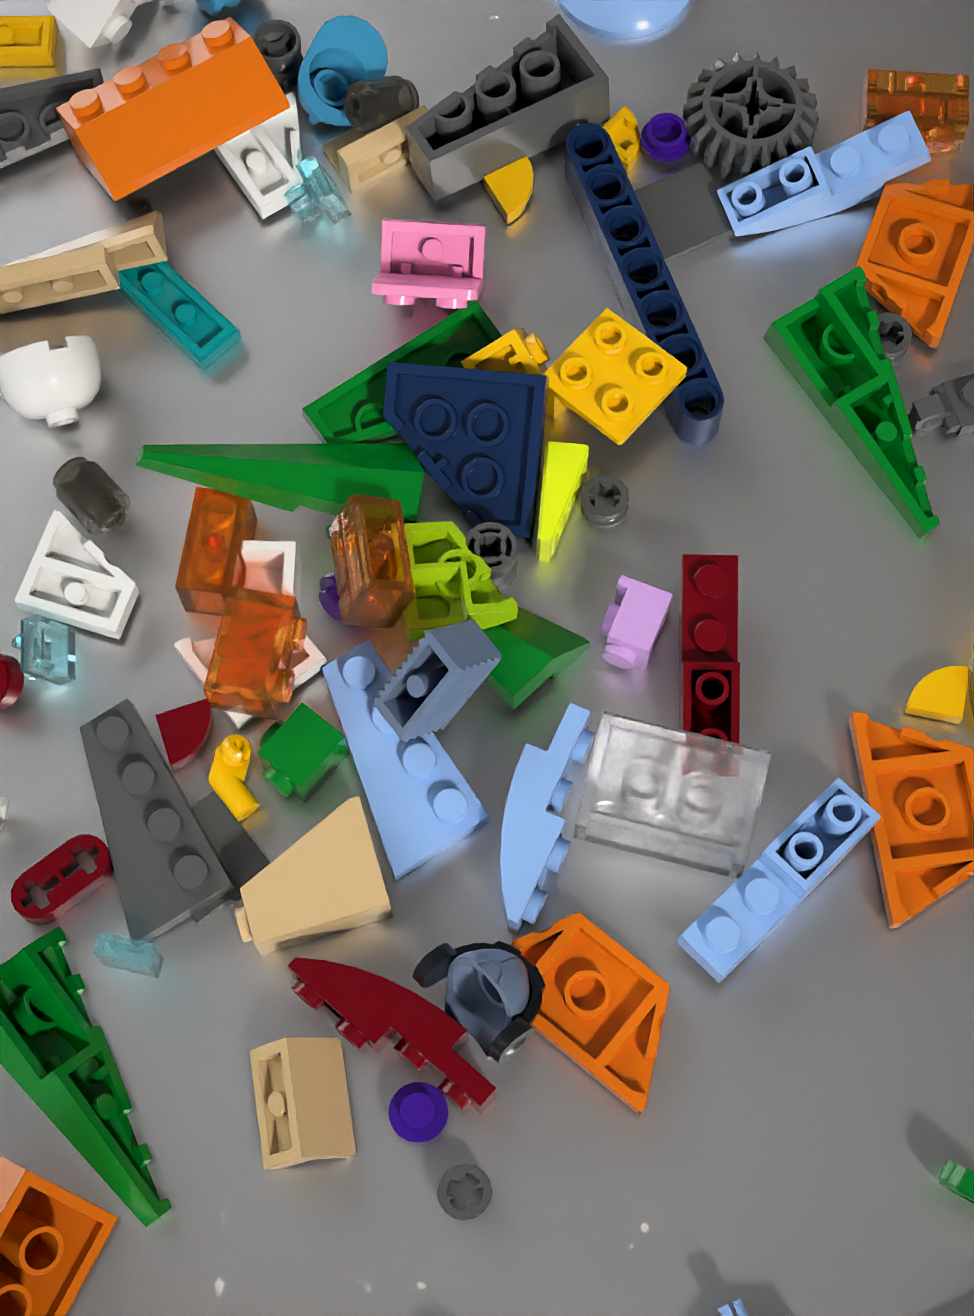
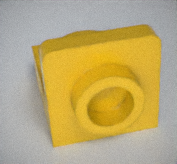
M519 328L508 332L464 359L461 363L466 369L543 375L547 370L545 362L550 360V356L536 333L533 332L528 335L524 328Z

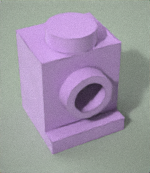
M621 575L617 583L615 604H610L600 629V634L607 636L606 647L602 654L603 659L622 669L637 667L646 671L668 618L673 594Z

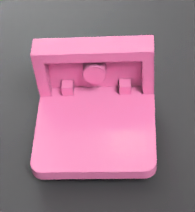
M383 219L380 274L372 282V294L384 295V303L392 305H414L415 298L423 297L436 298V306L467 308L468 301L477 300L483 288L486 225Z

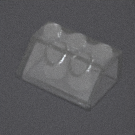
M603 711L576 815L573 838L738 879L742 875L749 858L772 752Z

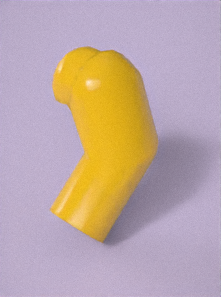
M232 734L218 744L213 755L208 782L236 820L242 821L250 817L259 808L260 804L244 784L252 746L244 736Z

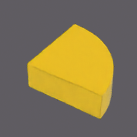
M624 105L601 127L610 135L628 175L639 157L640 133L635 116Z
M527 156L483 176V187L507 224L517 219L523 213L525 205L532 194L533 169Z
M948 666L935 670L925 676L916 685L908 698L904 713L959 724L963 718L970 667Z

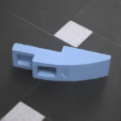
M908 110L818 154H814L811 146L718 189L717 193L736 236L759 234L810 222L877 197L883 192V183L930 162L931 158L912 114Z
M571 702L547 751L529 743L525 744L514 771L506 800L500 849L502 904L507 930L519 936L525 921L531 924L536 923L548 895L540 887L548 870L556 873L559 872L571 844V841L563 838L566 820L550 812L552 810L559 814L561 813L573 785V782L566 780L569 770L574 761L581 764L584 763L596 734L588 730L591 711Z
M838 777L763 850L759 859L680 935L677 943L720 983L805 900L882 816Z

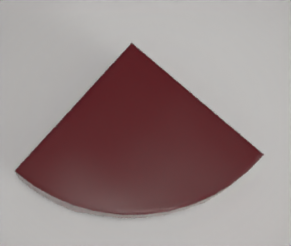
M209 698L155 715L173 771L193 761L212 729L213 709Z

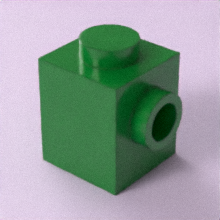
M301 703L285 722L278 720L268 728L260 740L259 746L261 749L257 752L265 770L261 776L266 783L283 797L287 798L293 792L305 803L349 754L345 736L304 703Z

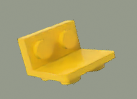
M606 308L543 374L550 377L546 415L554 421L567 407L613 442L622 445L686 377L687 367L609 308Z

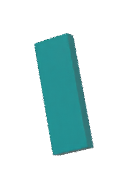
M166 261L119 271L121 289L117 290L202 371L207 369L241 340L240 331Z

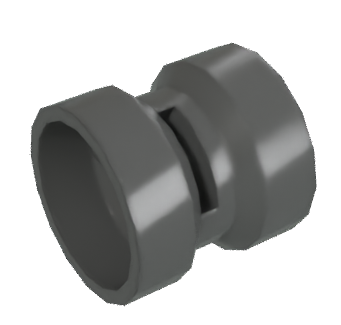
M269 20L261 23L251 36L282 91L294 88L297 85L299 69L303 61L300 35L296 27L283 20Z
M486 522L478 524L466 535V545L473 554L480 556L491 569V581L499 591H502L511 585L517 573L518 545L515 535L509 528L500 523ZM486 548H495V550H487V551H486L485 549H486Z

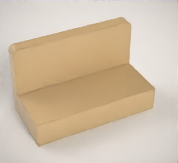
M402 102L322 145L325 157L351 194L411 162L406 127L428 111L425 105L412 110L407 102Z
M285 1037L250 1050L264 1170L283 1169L313 1159L346 1158L355 1155L356 1146L341 1040L337 1037Z

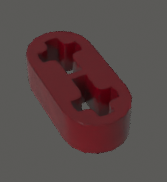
M90 834L77 835L67 840L15 880L11 889V902L14 909L27 922L35 925H47L56 921L101 888L111 878L114 868L109 848L101 839ZM86 851L87 854L93 856L100 852L94 858V863L97 866L94 872L87 874L85 870L79 869L65 878L79 866L76 858L79 853ZM60 881L58 885L46 894L50 902L46 907L40 909L36 904L26 907L32 901V895L29 891L33 887L38 885L45 891Z

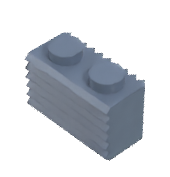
M464 620L425 631V637L419 639V645L413 646V652L407 654V660L401 661L402 667L396 668V674L390 675V681L385 682V688L380 689L379 695L373 697L374 706L397 736L405 742H408L410 738L415 740L417 736L422 737L425 733L429 735L432 731L437 732L439 728L443 730L500 662L501 653L475 620Z

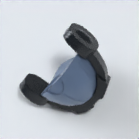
M497 941L494 944L473 943L455 949L448 943H443L421 959L414 969L413 979L422 988H428L448 976L445 1013L467 1029V1032L477 1041L486 1056H491L498 1064L507 1062L525 1047L534 1033L535 1029L532 1027V1024L539 1012L542 994L546 986L542 975L536 965L533 966L521 955L522 952L501 941Z

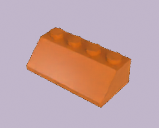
M228 17L225 20H218L207 24L200 33L181 43L165 46L159 51L158 55L137 66L121 69L115 74L114 78L93 89L77 92L68 102L57 107L56 110L78 158L113 200L117 201L289 109L290 105L252 37L231 17Z
M1 1155L0 1316H66L118 1217Z

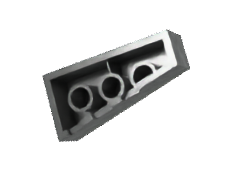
M558 14L546 23V31L536 39L531 40L527 37L513 47V56L497 68L489 65L476 75V83L463 93L454 91L406 127L412 170L434 202L483 180V176L525 156L530 158L566 141L567 134L571 129L580 124L592 123L600 125L610 119L609 77L561 15Z

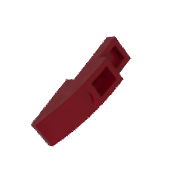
M683 554L681 557V612L679 614L681 774L739 775L740 662H738V555Z
M295 957L289 963L288 968L293 978L297 980L291 989L314 1011L317 1012L322 1005H325L340 1020L335 1024L334 1028L359 1051L367 1043L379 1054L389 1041L395 1037L399 1042L393 1049L418 1072L427 1065L443 1080L437 1087L438 1090L463 1112L471 1105L482 1114L497 1097L496 1087L457 1053L468 1041L467 1029L439 1007L417 993L385 977L357 967L327 960Z

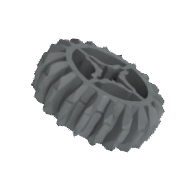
M737 52L734 58H732L731 64L718 58L713 65V70L702 69L701 74L698 76V81L692 83L688 90L687 102L683 106L682 118L687 129L686 136H691L690 148L693 156H704L703 163L706 169L719 165L723 179L731 172L739 173L740 179L798 151L809 146L812 147L815 136L814 132L817 130L819 121L818 111H816V94L809 93L808 78L796 79L795 65L781 69L779 68L780 63L777 56L769 63L762 62L758 52L755 53L751 60L744 61ZM749 109L752 111V115H751V121H753V125H752V126H750V125L748 124V123H749V114H747V112H748Z

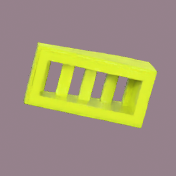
M549 441L548 445L545 446L536 558H539L540 562H549L556 550L587 472L588 445Z

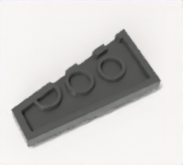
M98 68L0 88V169L70 139L56 108L68 102L77 92L93 89L103 84L104 79L101 69Z
M127 698L79 728L131 943L135 947L140 948L237 887L134 704Z

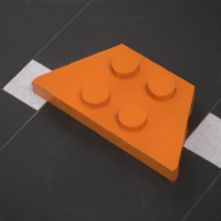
M948 178L929 180L924 184H913L911 182L885 184L855 268L860 266L865 273L866 282L864 286L866 291L888 311L905 318L912 332L929 347L937 349L974 244V183L951 185Z
M852 712L848 721L864 801L882 816L870 829L888 925L889 929L898 928L974 875V750L971 747L953 741L934 740L925 732L906 726L899 730L869 720L870 715L863 712Z
M580 912L554 922L550 928L541 932H531L511 941V946L522 952L521 955L533 966L536 965L546 985L542 994V1003L532 1027L640 1115L645 1109L648 1100V1092L671 985Z

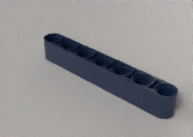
M580 124L571 129L565 141L564 171L566 180L627 322L689 368L686 377L664 399L662 404L675 433L680 439L690 444H704L712 440L718 433L725 401L723 391L610 135L597 124ZM582 156H591L593 158H584ZM607 196L611 197L612 199H601L599 197ZM617 237H626V238H629V239H631V240H630V241H620V240H617V239H615V238H617ZM642 278V279H646V280H648V281H650V282H649V283H645V284H641V283H636V282L633 281V280H634V279ZM664 321L669 326L658 327L651 324V322ZM699 407L706 410L709 414L697 416L690 413L688 409Z

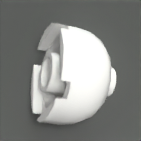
M89 335L65 337L67 344L65 348L62 345L49 346L48 340L1 355L0 393L4 401L15 413L28 419H46L48 427L63 426L79 420L77 410L89 405L100 389L102 379L101 361L94 337Z

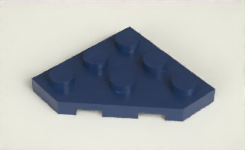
M388 362L383 408L384 418L401 435L441 489L446 491L462 511L470 525L474 528L478 524L486 522L500 523L509 528L515 537L533 538L550 377L537 374Z

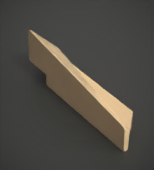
M153 211L1 266L0 314L121 289L119 271L167 261L168 256L161 212Z

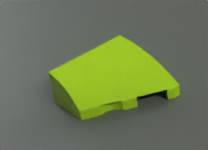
M453 521L398 524L395 554L408 641L424 638L425 631L464 620H475L483 630L517 619V602L513 597L506 600L490 579L491 569L480 556L473 554L468 549L466 537Z

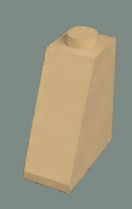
M356 796L347 799L240 888L244 906L234 909L243 942L253 940L261 956L393 917L360 797Z

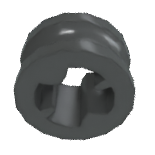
M880 313L877 314L880 323L878 327L879 335L886 337L892 334L896 337L895 343L888 341L882 345L886 359L890 358L892 365H895L907 353L912 338V330L905 318L898 314Z
M609 474L596 475L583 485L581 491V511L585 519L592 525L601 528L613 527L626 517L629 501L628 489L619 478ZM600 493L605 498L612 494L615 495L614 507L609 509L604 504L599 505L597 508L594 507L595 494Z
M470 1164L455 1165L447 1170L440 1180L437 1192L439 1204L444 1212L454 1219L462 1221L475 1219L490 1204L492 1196L491 1182L485 1172L477 1166ZM465 1175H469L479 1182L474 1189H482L481 1201L479 1204L468 1202L464 1210H460L450 1203L455 1198V1195L448 1196L447 1188L451 1180L461 1183Z

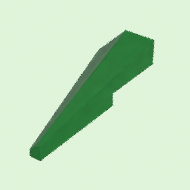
M858 266L820 288L813 299L773 321L763 339L920 539L935 529L940 522L938 515L934 516L925 489L926 475L923 466H919L911 442L913 432L891 359H886L878 332L879 319L876 310L872 311L864 286L866 282L865 273Z
M406 443L142 445L139 448L136 466L293 512L301 505L397 534L398 524L417 522L424 478V470L417 459V455Z
M341 522L332 523L325 528L327 538L403 610L395 548ZM518 606L517 619L483 629V632L501 653L500 662L486 677L484 682L515 710L548 678L552 681L557 678L589 648L590 642L584 637Z
M58 926L22 948L11 959L0 965V1064L141 1223L147 1227L171 1208L168 1198L159 1199L147 1168V1164L152 1160L150 1151L146 1143L138 1145L127 1114L132 1109V1105L101 1026L92 1027L80 996L85 990V985L80 974L72 975L62 950L67 940L64 932Z

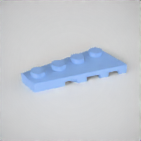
M369 639L322 667L395 882L490 822L489 813L433 732L429 735L425 733L422 737L417 736L415 740L410 738L408 742H405L397 736L374 706L373 697L379 695V690L385 688V682H389L390 675L393 674Z

